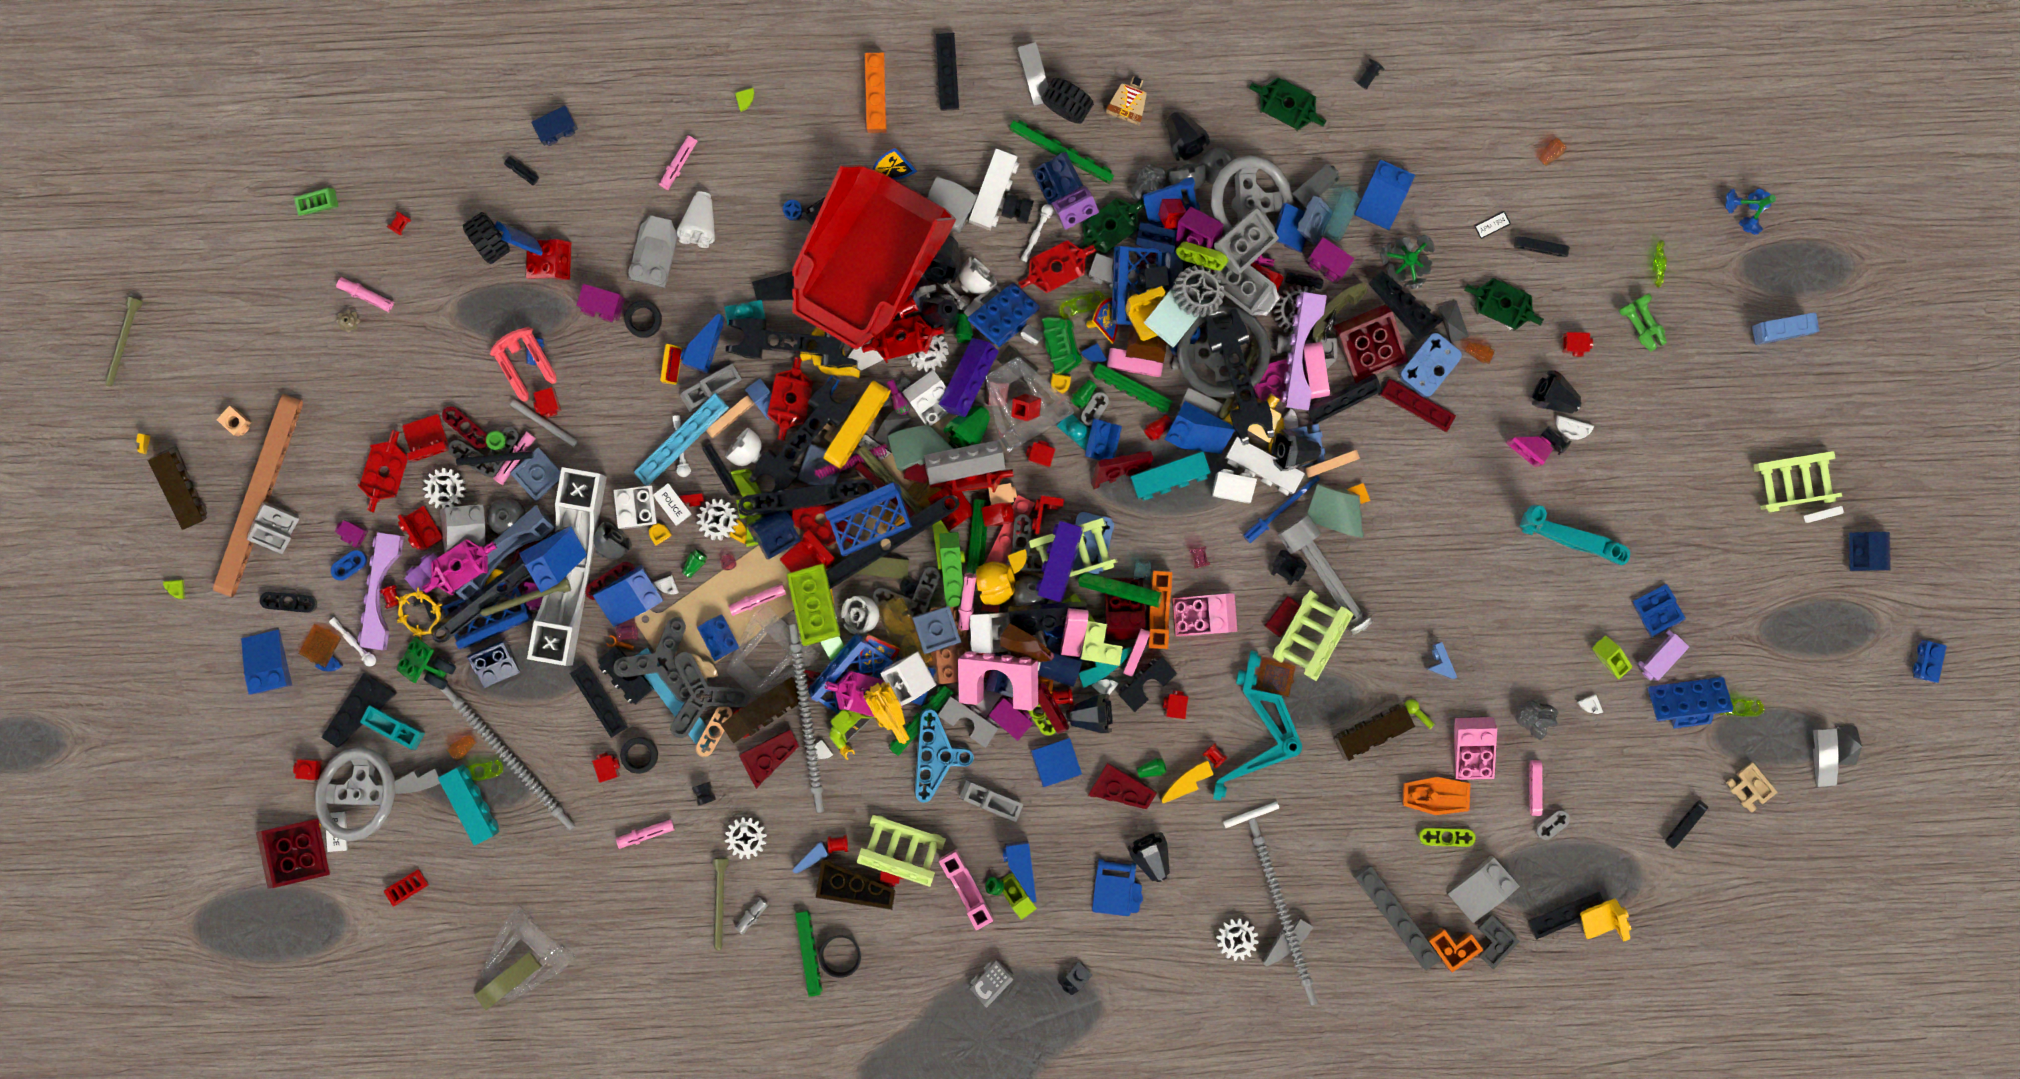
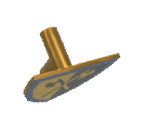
M896 146L880 155L872 167L873 170L884 173L894 180L902 179L918 172L913 164L900 152V148Z

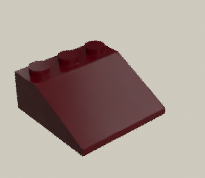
M1386 304L1333 326L1339 346L1355 383L1373 374H1379L1408 362L1393 311Z
M318 818L256 832L268 889L330 875Z

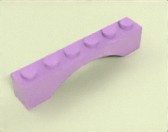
M1300 292V296L1296 298L1295 305L1298 307L1297 315L1293 317L1294 334L1290 336L1292 349L1291 353H1288L1287 356L1289 368L1288 372H1285L1284 375L1285 391H1282L1281 394L1283 407L1309 410L1312 391L1307 384L1303 372V348L1311 328L1324 315L1326 295Z
M377 532V536L373 539L375 551L374 555L370 558L372 570L371 574L367 577L368 593L364 596L366 608L361 616L363 628L358 635L360 647L387 650L390 631L381 613L379 591L388 570L402 555L404 536Z

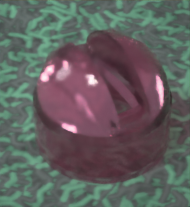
M728 553L721 557L720 564L722 569L732 570L736 567V560L732 554Z

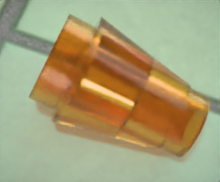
M1558 138L1550 141L1538 159L1547 166L1563 155L1567 147Z
M1469 342L1465 352L1483 364H1490L1495 350L1491 348L1492 346Z
M469 734L449 745L450 747L447 751L457 762L465 757L476 742Z

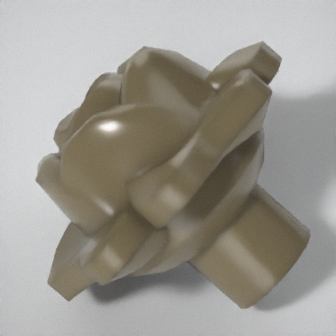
M347 309L345 312L339 313V318L336 322L339 324L341 331L345 330L347 333H350L352 330L358 329L357 324L360 323V320L357 318L356 312L351 313Z

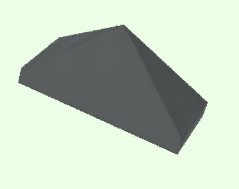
M1457 301L1438 307L1450 343L1468 338L1469 335Z
M893 410L882 423L874 439L881 444H886L887 448L890 449L888 435L903 430L911 420V417L907 414L899 415Z
M1836 726L1838 765H1856L1862 749L1857 727Z

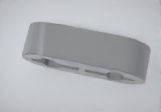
M1102 392L1096 393L1084 409L1081 420L1086 426H1092L1093 421L1086 422L1085 414H1090L1094 410L1096 412L1093 418L1098 420L1109 403L1106 394ZM1101 396L1104 397L1103 401L1105 402V405L1101 404L1098 407V409H1096L1095 405L1097 401L1095 400V398H1100Z
M1556 810L1537 825V836L1544 840L1551 839L1569 824V815L1565 811ZM1557 815H1564L1563 823L1553 824L1558 819ZM1550 825L1552 826V827L1548 830V833H1549L1548 835H1545V834H1542V835H1541V832L1543 831V830H1542V827H1543V826H1544L1545 828L1549 827Z

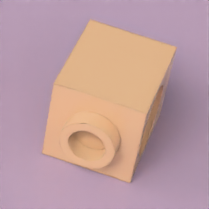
M229 406L217 419L230 433L238 437L244 435L252 423L233 406ZM237 417L239 424L237 427H233L232 421Z
M1011 483L998 485L995 493L992 492V487L988 488L991 505L1014 502V498H1017L1015 486L1011 487Z

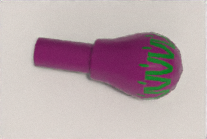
M893 379L887 381L886 383L892 393L894 411L899 415H906L911 407L909 401L899 392Z

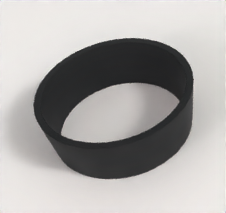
M843 935L833 936L822 944L819 951V962L822 969L828 975L835 978L848 977L858 969L861 962V951L853 939ZM846 938L856 946L858 959L855 966L849 971L835 972L826 965L823 954L826 945L831 940Z

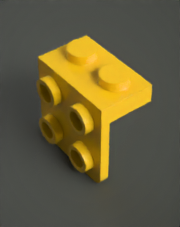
M1162 286L1150 288L1140 295L1134 294L1127 300L1125 312L1143 341L1158 336L1144 322L1164 298L1165 290Z
M1616 898L1588 908L1580 913L1584 934L1587 939L1616 929L1623 942L1630 939L1629 931L1631 926L1626 919L1629 917L1625 907L1620 906Z

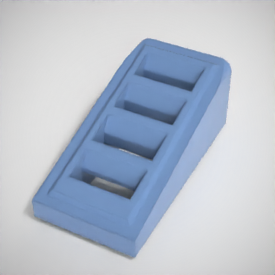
M824 842L818 843L794 867L793 872L795 874L829 856L830 853Z

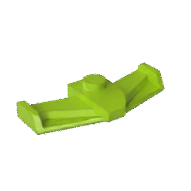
M750 469L731 472L742 497L761 493L756 480L753 483L748 480L752 475ZM746 502L743 504L745 509H753L752 503ZM739 514L740 519L747 518L748 525L765 514L756 516H743ZM747 528L746 547L759 545L758 542L754 541Z

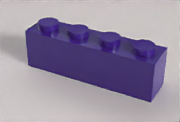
M971 339L939 402V405L949 414L966 417L999 352L990 342Z
M1059 521V524H1055L1053 535H1055L1054 542H1050L1047 553L1050 554L1049 559L1044 561L1042 572H1044L1043 579H1039L1036 590L1039 591L1038 596L1062 602L1084 527L1064 521Z

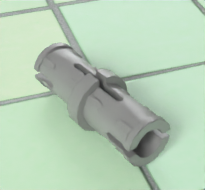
M759 897L755 904L745 911L743 918L734 926L735 929L744 935L748 928L758 921V917L768 907V903Z

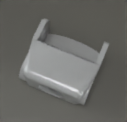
M937 176L927 198L947 209L956 218L951 231L960 233L974 208L978 194H973L963 186Z

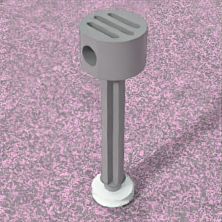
M1306 515L1285 528L1278 536L1290 554L1301 549L1339 607L1342 606L1354 614L1350 620L1354 626L1348 630L1352 632L1351 636L1360 631L1366 630L1375 620H1371L1372 615L1365 619L1363 618V612L1360 611L1313 540L1321 533L1310 516Z

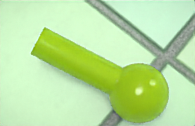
M1409 699L1405 702L1404 706H1406L1409 714H1414L1429 729L1435 725L1419 709V703L1415 699Z

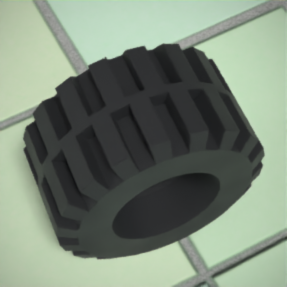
M1053 78L1041 97L1043 103L1050 110L1064 119L1077 124H1081L1094 105L1093 100L1087 93L1074 84L1060 78Z
M480 212L463 224V230L487 263L493 264L509 253L510 247L506 241L501 240V232L494 228L495 224L488 215Z

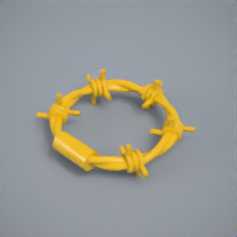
M417 587V592L406 594L400 598L396 596L399 601V618L397 623H403L414 633L413 636H420V640H422V635L431 634L432 627L441 621L440 606L442 604H436L422 590L419 591V587ZM416 596L417 599H420L421 603L423 598L432 604L433 610L430 612L436 613L437 619H435L428 631L419 629V625H417L416 629L407 623V616L409 615H403L402 606L406 602L410 604L407 601L409 597Z

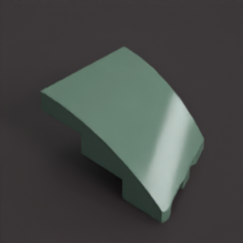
M930 425L911 427L888 435L896 467L900 471L917 463L919 465L924 464V455L954 449Z
M1321 483L1317 484L1307 513L1315 524L1360 538L1364 536L1361 523L1360 495L1343 488L1335 490Z

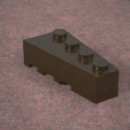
M793 677L788 678L745 706L721 724L733 744L748 734L752 736L760 730L759 726L763 725L766 727L772 723L774 716L779 718L787 713L786 708L789 706L793 709L799 705V699L797 698L799 696L797 693L799 689L796 688L798 684Z
M1396 704L1390 707V712L1384 715L1380 712L1371 717L1372 720L1367 723L1361 721L1355 724V728L1350 731L1345 729L1338 732V737L1334 738L1343 759L1350 761L1354 758L1353 755L1363 754L1369 751L1371 746L1381 745L1388 741V738H1394L1414 728L1415 725L1406 706Z
M821 860L815 898L893 910L895 890L828 861Z

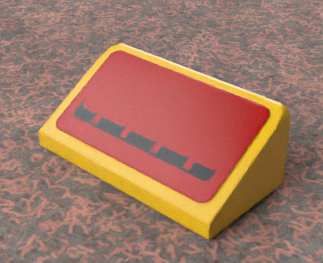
M665 345L660 381L664 384L677 385L682 348L679 346Z

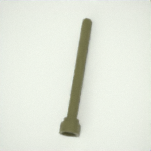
M127 297L125 303L127 304L126 308H128L105 382L109 387L114 383L135 312L141 308L143 301L132 297Z
M1254 336L1251 342L1252 350L1245 362L1248 373L1259 354L1256 336ZM1239 374L1237 379L1242 382L1244 375ZM1235 396L1226 399L1218 415L1219 419L1223 420L1226 418L1236 399Z
M566 576L557 585L542 593L536 590L482 609L480 613L485 617L557 591L559 593H566L571 591V586Z
M713 858V867L717 871L714 946L716 951L722 949L724 871H726V867L729 865L728 858Z

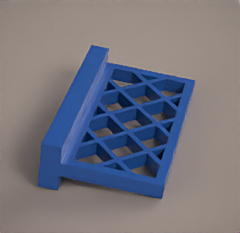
M1114 247L1111 324L1133 325L1131 321H1126L1127 293L1131 289L1138 295L1142 293L1135 287L1138 279L1132 284L1128 279V273L1134 270L1138 275L1139 271L1136 266L1142 260L1145 264H1150L1145 258L1149 253H1156L1155 263L1157 267H1160L1162 252L1158 249ZM1129 251L1136 252L1140 257L1134 264L1129 260Z
M894 482L825 512L842 556H846L912 527L901 496L900 485ZM896 497L898 500L896 510L888 508L890 499ZM877 505L882 507L878 518L870 515L873 507ZM886 509L894 512L890 523L882 520ZM858 513L865 514L861 525L853 522ZM898 514L904 517L906 523L899 527L893 525ZM869 517L877 520L873 530L865 528ZM842 520L848 522L844 533L838 530L836 524ZM880 522L889 525L886 533L879 534L876 532ZM852 524L860 527L855 538L847 535ZM863 529L872 532L869 540L865 542L859 540ZM846 537H849L854 542L851 548L845 550L843 543Z
M506 583L498 584L497 588L503 589ZM517 586L513 590L511 596L506 595L505 597L510 598L509 600H511L514 598L515 593L517 597L522 595ZM461 598L443 606L445 615L450 614V608L454 606L459 607V604L464 603L465 600ZM523 603L520 604L522 610L516 613L510 611L509 608L503 610L505 612L500 620L491 618L492 614L485 616L484 618H487L481 628L474 626L475 620H473L471 624H468L467 634L460 636L459 633H456L454 635L457 648L465 649L533 619L531 613L528 612L526 604Z
M856 632L810 685L808 693L811 699L821 702L838 714L842 710L837 707L838 701L835 691H833L834 698L824 699L822 697L826 692L831 691L825 689V686H828L825 685L827 681L835 683L838 678L843 677L846 672H849L848 666L851 663L857 662L858 670L853 672L860 674L872 672V677L879 679L880 673L890 666L893 660L865 641ZM865 647L870 649L871 656L860 657V652ZM883 658L885 660L882 666L875 667V659ZM871 660V668L861 669V662Z

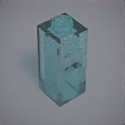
M1344 190L1341 193L1322 233L1323 235L1337 242L1341 241L1361 198L1357 197L1358 194L1356 192Z

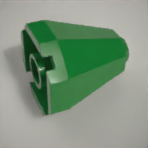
M975 405L969 409L966 417L957 416L945 426L943 431L945 434L947 432L950 433L948 438L959 448L981 444L990 420L989 411L983 406L978 407Z

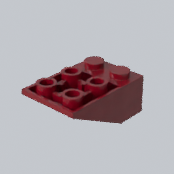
M1143 577L1110 578L1143 587ZM1105 593L1106 640L1137 639L1141 628L1145 630L1144 604Z

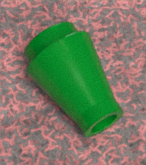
M959 314L955 333L958 343H970L974 337L966 314Z
M1087 380L1084 385L1072 394L1070 401L1076 407L1083 409L1084 406L1088 405L1097 387L1096 384Z
M694 549L693 552H690L682 573L691 578L706 563L708 557L702 551Z
M1156 757L1148 763L1137 767L1140 778L1163 776V773L1167 772L1163 758L1158 759Z

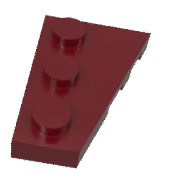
M1138 452L1132 455H1121L1117 458L1097 461L1091 482L1093 489L1099 488V484L1106 481L1113 483L1116 481V478L1124 474L1131 476L1149 469L1153 460L1152 452Z
M790 728L739 754L756 789L799 747V744Z
M1107 762L1088 796L1148 809L1157 791Z

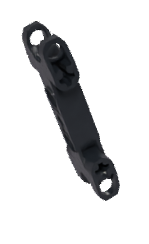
M1234 308L1230 311L1232 324L1230 328L1226 330L1217 328L1211 315L1205 317L1207 341L1211 353L1222 351L1239 408L1229 411L1230 418L1242 445L1245 446L1249 444L1248 428L1252 424L1262 426L1268 439L1274 437L1273 416L1267 400L1257 403L1241 350V345L1250 343L1244 322L1237 309ZM1236 354L1239 357V362H1230L1229 355ZM1242 366L1238 369L1239 374L1244 375L1242 382L1239 379H1235L1237 370H1232V368ZM1240 392H1249L1250 399H1241Z
M754 318L729 320L730 327L744 331V339L738 345L726 346L725 351L727 353L736 354L748 359L761 360L763 350L822 356L821 366L838 369L858 367L857 360L843 355L842 349L845 343L826 332L824 337L767 331L765 330L767 322L765 320ZM773 337H778V344L772 346L770 344L771 339ZM784 339L787 342H793L795 339L798 343L792 347L790 344L785 343ZM811 341H816V348L809 350L808 344Z
M832 377L807 402V404L815 409L814 412L778 455L770 449L764 454L748 480L753 483L762 474H768L775 480V487L771 493L786 489L799 474L791 466L828 422L832 423L836 428L841 424L858 397L853 394L843 403L834 401L831 397V391L837 379ZM816 418L820 421L818 429L812 428L810 424L811 419ZM799 434L801 436L806 434L807 442L804 441L799 446L795 445L801 439ZM788 448L795 450L796 456L794 458L787 456L786 450Z
M867 479L844 481L838 484H825L783 490L775 493L767 492L743 497L738 503L739 514L743 516H756L777 511H791L834 503H847L865 495L859 492L858 486H864L867 489L865 494L874 491L873 483ZM842 489L844 492H848L846 496H844V493H840ZM765 500L771 503L769 507H767V504H764ZM750 502L753 504V509L747 510L743 504Z

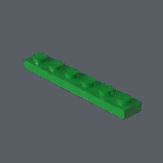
M1013 120L1010 131L1056 156L1067 152L1074 166L1109 185L1111 184L1114 175L1111 174L1112 170L1105 166L1100 168L1095 165L1096 162L1094 160L1078 156L1079 153L1072 148L1067 150L1056 139L1049 140L1045 138L1043 132L1037 129L1033 131L1023 121L1019 120L1016 122Z

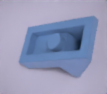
M760 378L745 390L767 420H769L766 414L768 413L772 393Z
M1443 643L1433 644L1434 649L1431 650L1433 657L1436 661L1439 660L1440 663L1426 669L1450 679L1457 678Z

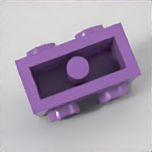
M1086 186L1052 202L1057 217L1065 230L1099 213L1094 198Z

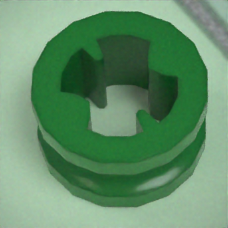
M990 877L985 885L986 892L995 896L1000 895L1004 889L1003 881L995 877Z

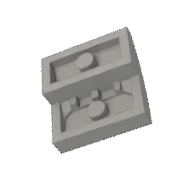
M263 502L246 539L283 554L291 539L290 535L299 521V516Z

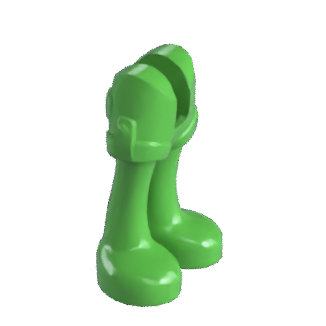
M1648 293L1625 305L1618 311L1620 315L1627 316L1632 321L1639 333V342L1652 352L1657 348L1651 337L1652 335L1660 346L1666 344L1667 341L1663 326L1656 323L1649 311L1648 303L1652 300V296ZM1636 308L1643 316L1648 328H1646L1641 322L1640 318L1636 313Z

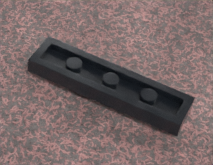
M955 33L936 34L940 111L959 110Z
M1373 374L1310 405L1307 411L1311 422L1317 424L1382 392L1378 377Z
M587 663L569 673L611 738L628 728Z
M1598 891L1529 920L1528 923L1534 938L1537 940L1582 921L1580 916L1582 911L1602 904L1604 900Z

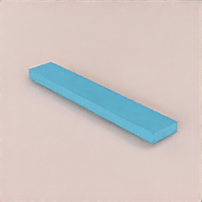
M714 393L634 471L645 486H649L729 408L728 405L717 393Z
M646 647L644 650H642V651H641L640 653H638L636 656L646 655V654H652V653H651V651L648 649V647ZM657 673L644 675L676 717L684 703L679 702ZM699 717L688 734L696 745L707 726L701 717ZM709 729V734H710L711 736L715 737L714 734H713V733L711 732V730ZM704 736V739H707V741L704 745L700 744L702 750L705 747H707L711 741L713 742V740H709L706 736Z

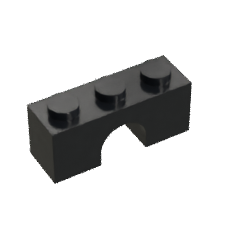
M614 646L598 660L600 664L598 667L605 675L609 674L613 680L611 682L618 690L621 688L625 692L623 696L630 704L634 703L637 705L653 692L654 688L643 675L638 676L633 681H629L625 677H619L614 673L613 665L615 661L619 658L627 657L618 646Z
M1155 656L1148 663L1150 666L1145 671L1141 669L1133 676L1135 680L1131 684L1127 682L1119 689L1121 691L1119 696L1133 712H1136L1149 700L1143 693V685L1147 680L1155 679L1161 686H1165L1177 675V672L1162 656L1159 659Z

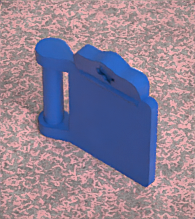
M1185 178L1180 183L1144 194L1143 200L1148 222L1163 226L1158 215L1162 199H1181L1184 206L1181 189L1187 190L1189 204L1184 207L1186 212L1190 207L1200 210V204L1196 201L1194 191V178Z
M1098 858L1092 906L1093 912L1130 916L1131 913L1139 912L1143 895L1141 892L1142 884L1135 882L1136 863L1106 862L1104 859ZM1103 869L1130 872L1129 877L1102 874Z

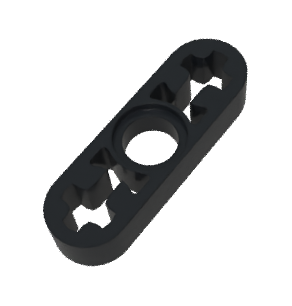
M1520 236L1515 237L1513 246L1518 249L1557 257H1568L1570 249L1566 245Z
M265 592L260 596L259 600L261 606L265 609L311 613L317 608V600L309 595ZM269 595H271V599H279V603H270V606H268L265 598H269ZM286 597L293 599L294 603L290 608L284 606V599ZM298 597H300V602H307V599H309L312 606H309L307 610L306 606L298 605Z
M1698 800L1668 835L1665 843L1672 849L1676 848L1707 811L1708 806L1703 801Z

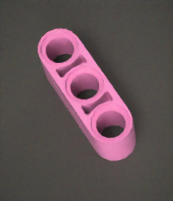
M1322 342L1304 344L1303 358L1307 384L1312 391L1311 399L1330 396Z
M1110 348L1107 368L1161 377L1163 363L1125 357L1126 350Z
M1068 608L1061 641V655L1081 656L1088 622V610Z

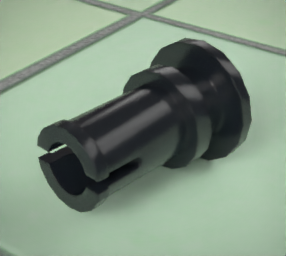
M1372 59L1368 60L1371 64L1366 66L1367 70L1357 82L1365 90L1368 89L1375 76L1379 75L1378 72L1385 70L1380 63Z
M1549 426L1541 434L1542 437L1546 438L1554 446V449L1557 448L1560 451L1558 455L1564 453L1571 444V440L1566 442L1564 437L1561 438Z

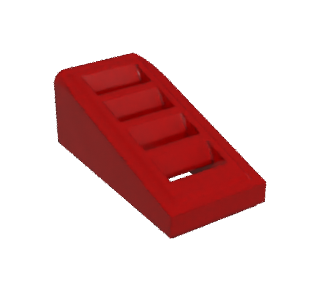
M417 869L383 891L391 905L395 907L429 884L421 871ZM415 876L421 886L418 887L412 877ZM406 881H409V883L414 889L413 891L410 890V888L406 884ZM400 885H402L407 893L405 896L399 888ZM393 889L396 891L400 899L397 900L394 893L392 892Z

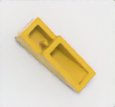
M1208 760L1193 766L1178 777L1163 794L1161 802L1166 803L1198 790L1197 781L1214 775Z

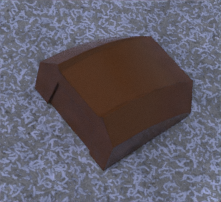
M1132 325L1129 330L1125 357L1164 363L1167 342L1160 336L1143 341Z
M1010 623L1001 635L1000 646L1006 648L1016 658L1030 657L1031 660H1038V662L1052 661L1054 658V654L1037 638Z

